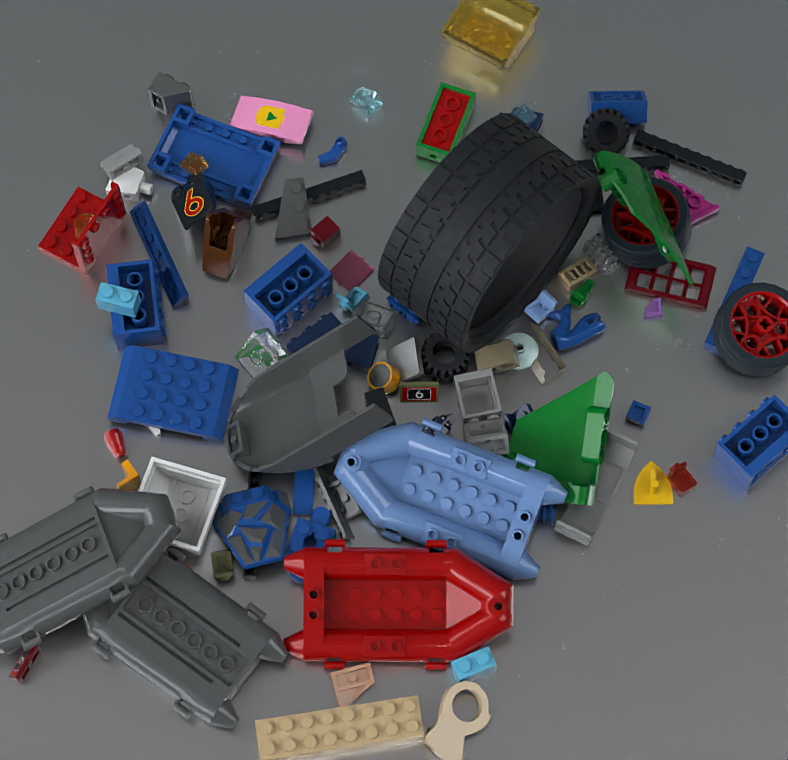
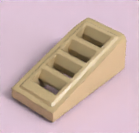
M585 257L559 272L557 279L570 292L599 272V270L588 257ZM585 263L592 269L591 271L585 268ZM578 268H581L585 274L583 275ZM574 271L579 276L578 278L573 274ZM570 275L573 281H570L567 276Z

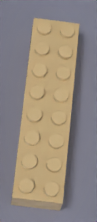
M418 695L255 720L260 760H304L424 741Z

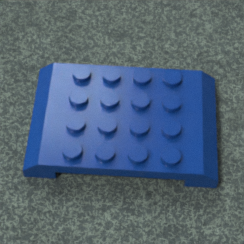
M178 103L147 167L155 174L182 185L187 182L190 176L201 172L215 188L216 198L240 207L251 208L277 155L281 142L265 135L261 138L196 113V109Z
M135 345L125 346L107 420L124 424L131 422L203 437V440L223 443L239 369L229 364Z

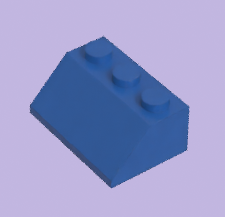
M644 90L589 91V116L590 113L597 111L599 108H613L622 113L627 122L632 125L647 123L648 101ZM604 121V122H601L600 124H598V126H603V125H605V123H612V122H610V121Z

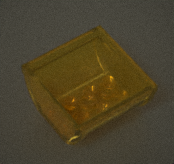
M461 0L441 29L440 36L442 41L448 44L452 43L498 67V70L506 73L511 69L528 43L541 13V8L525 0Z

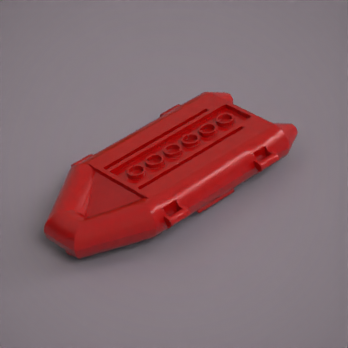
M325 539V547H304L284 557V569L304 579L303 629L284 638L283 643L289 654L302 661H324V669L342 670L345 668V662H426V670H446V662H452L472 653L514 626V585L458 548H447V540H426V548L345 547V539ZM328 547H342V552H328ZM429 548H444L443 552H429ZM327 657H341V661H327ZM429 658H443V662H429Z

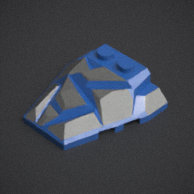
M264 485L226 494L222 503H219L212 521L214 530L219 532L223 542L231 548L232 554L243 569L284 560L287 541L286 532L289 529L288 520L289 515H291V506L287 492L278 489L271 491L269 486Z

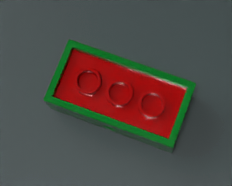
M441 82L416 143L417 156L440 163L462 140L476 104V93Z

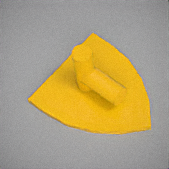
M652 461L637 476L633 492L634 505L673 504V492L669 479L662 469Z

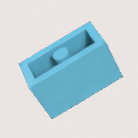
M103 282L100 284L95 299L98 309L134 318L141 302L139 291Z
M489 646L451 662V670L457 683L472 681L496 671L497 666Z

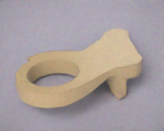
M463 681L453 684L445 691L435 726L427 729V734L424 736L425 744L431 748L439 759L463 760L464 737L483 729L488 724L492 715L488 714V699L480 685L475 682ZM461 690L470 691L478 701V712L475 718L469 722L459 720L453 713V699Z

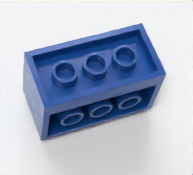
M300 243L244 290L246 306L277 337L280 333L284 334L287 332L293 322L300 321L305 312L309 309H314L318 305V301L332 293V273Z
M152 259L106 265L108 284L139 291L141 298L135 318L111 312L113 337L117 349L124 350L125 346L133 345L147 347L164 344L163 337H166V329L163 321L164 311L161 303L163 302L160 291L161 282L157 265H153Z
M775 394L770 399L766 397L759 404L760 408L756 411L754 409L746 415L744 422L736 423L728 436L724 434L717 441L718 445L715 447L716 451L713 457L746 490L788 454V407Z

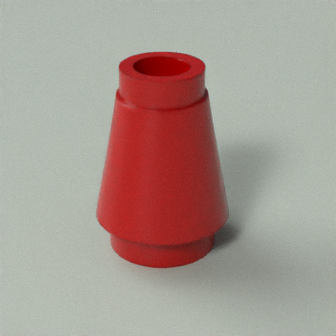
M118 428L105 432L104 441L113 455H115V458L118 459L127 455L122 432Z

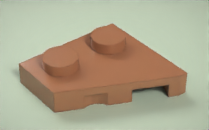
M370 662L330 673L339 707L349 706L375 683Z

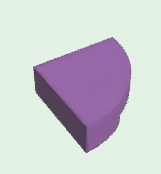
M661 297L653 299L647 305L644 311V319L663 317Z

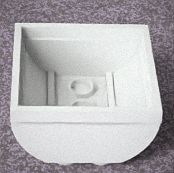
M151 457L138 491L168 495L181 528L180 533L171 545L187 557L200 556L220 499L226 489L227 479Z

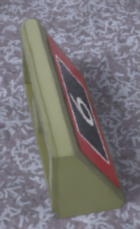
M439 382L400 383L401 403L439 401Z

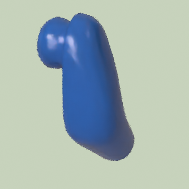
M337 137L332 149L318 156L319 165L335 163L340 159L347 147V141L344 137Z

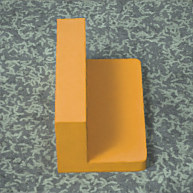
M127 459L121 463L126 478L116 486L120 490L138 491L141 485L139 475Z

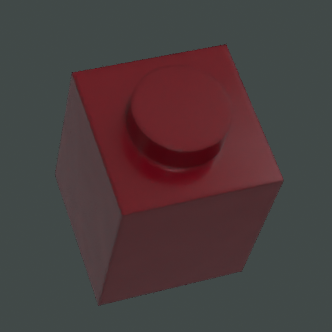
M328 215L310 229L311 241L323 250L341 236L340 227Z

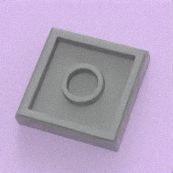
M413 337L386 350L388 364L399 370L401 375L400 383L408 382L424 374L419 338Z

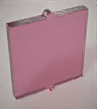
M352 250L330 270L332 277L338 281V285L344 286L349 292L355 286L358 287L374 271L364 261V258H360Z

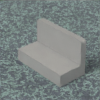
M129 144L101 161L100 164L110 179L114 180L141 164L144 160L139 148L135 149L132 144Z

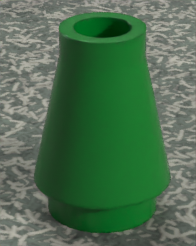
M587 279L571 291L570 301L578 307L585 305L595 288V283Z

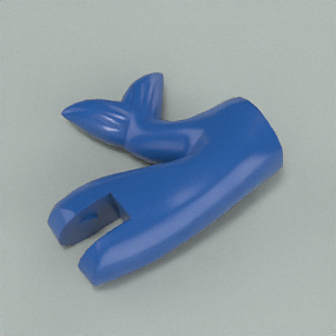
M571 304L565 305L562 310L551 312L548 317L560 322L557 327L550 331L554 347L557 350L568 349L603 332L606 329L604 321H600L601 316L598 313L588 314L582 317L575 327L570 330Z

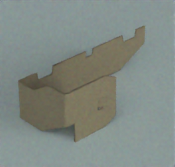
M531 322V329L535 330L537 338L543 347H546L547 353L557 363L559 369L545 378V370L539 361L535 359L531 367L543 385L562 375L566 366L543 331Z

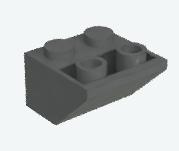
M159 72L148 88L151 107L166 115L173 114L178 103L190 108L194 107L191 87L184 82L176 81L169 74L165 75Z

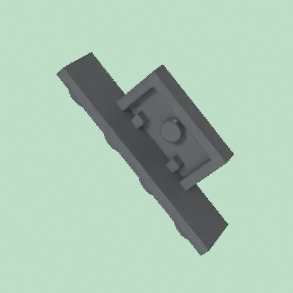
M319 467L312 468L315 473L314 479L323 491L321 493L322 497L330 507V515L336 520L338 533L343 538L354 539L355 537L347 520L363 512V510L339 480L330 483L324 469Z

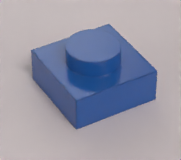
M633 400L625 419L644 426L651 407Z

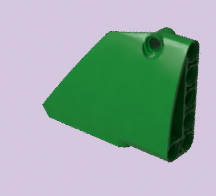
M609 151L596 153L593 156V161L604 192L611 190L622 206H628L630 212L652 231L659 251L668 262L676 261L689 284L693 285L692 277L668 218L664 214L647 172L639 164L623 155Z
M604 371L559 398L517 419L509 441L510 453H504L501 456L515 461L517 454H521L536 460L534 469L552 475L568 492L565 499L566 503L594 506L599 467L602 465L605 455L615 381L607 371ZM518 462V466L523 467L528 470L531 468L530 466Z

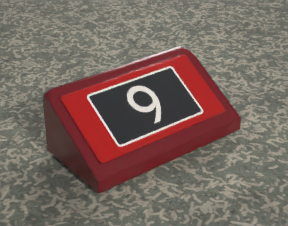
M39 644L27 651H23L9 675L11 680L19 684L23 683L42 651Z

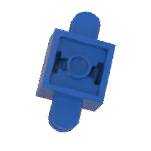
M316 507L309 521L298 517L285 550V556L304 547H325V539L337 538L336 530L328 527L331 515L327 508ZM328 547V552H331L333 547ZM290 573L293 581L297 583L304 582V579Z

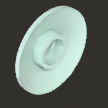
M513 333L505 338L511 339L516 347H523V350H517L520 367L514 369L528 368L535 359L537 360L539 348L537 342L530 335Z

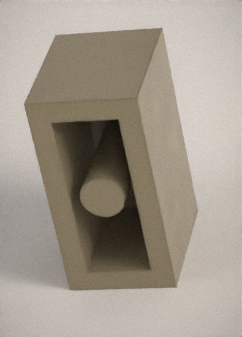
M511 339L499 340L498 343L488 344L474 352L478 371L492 368V372L495 374L520 367L517 348Z

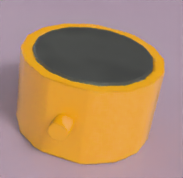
M377 362L370 368L367 381L373 389L383 387L385 394H389L399 386L401 375L394 366L386 362Z

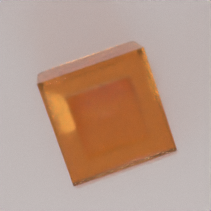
M190 152L179 166L191 175H197L206 170L208 163L203 156Z

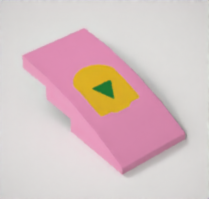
M241 96L230 126L259 137L265 135L281 143L302 144L314 112L275 100Z

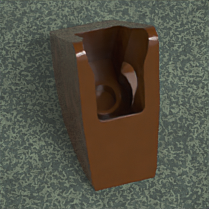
M227 206L207 214L203 239L202 269L204 272L223 278L229 276L245 246L251 222V213Z

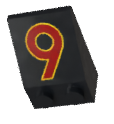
M201 172L190 176L184 185L174 188L171 194V201L186 231L206 217L208 213L216 209L215 188Z

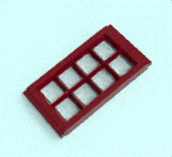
M684 259L693 280V285H690L676 261L655 268H636L630 266L624 290L653 298L661 297L662 300L707 310L717 267Z

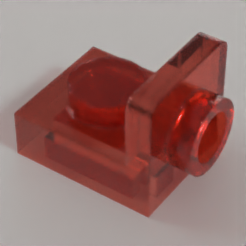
M686 461L671 466L667 476L668 481L680 496L695 488L698 484L686 469L688 465Z

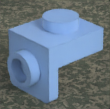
M543 290L538 299L526 306L524 312L535 322L539 323L553 312L558 301L546 290Z

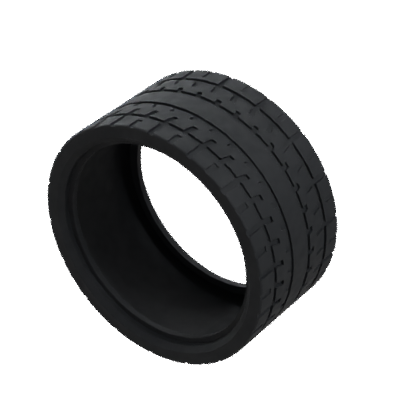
M502 113L494 116L460 141L433 170L414 195L394 227L384 248L378 267L379 285L465 353L475 352L488 345L509 328L523 314L526 306L539 296L560 269L578 242L593 214L599 198L600 180L514 114Z

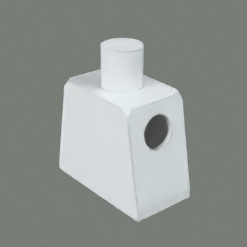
M134 167L116 179H110L105 190L108 195L111 190L110 184L113 181L119 184L124 201L137 202L141 193L151 195L154 185L146 183L145 172Z

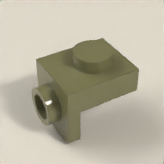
M231 549L211 552L214 579L218 578L219 581L231 579L230 576H234Z

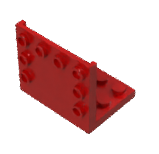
M111 182V190L105 199L78 186L39 243V250L88 274L127 215L119 184Z

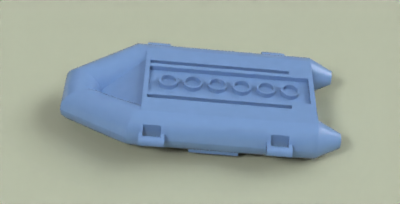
M427 418L423 419L422 425L409 422L378 429L341 451L334 475L375 526L384 529L382 537L398 543L401 542L402 537H405L423 545H426V540H447V548H458L482 565L491 568L494 573L513 580L537 577L540 566L526 552V548L542 505L562 504L565 502L568 492L552 475L534 469L536 460L517 454L515 461L453 438L441 433L442 424ZM425 427L436 430V434L426 431ZM518 462L530 466L531 468L528 470L523 467L518 466ZM388 528L399 532V534L388 531ZM433 548L441 552L444 550V548Z

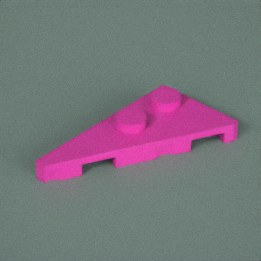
M659 170L654 172L656 178L664 179L674 184L683 193L688 203L692 224L720 210L719 205H713L704 199V196L695 193L693 189L683 183H677L669 178L670 175Z

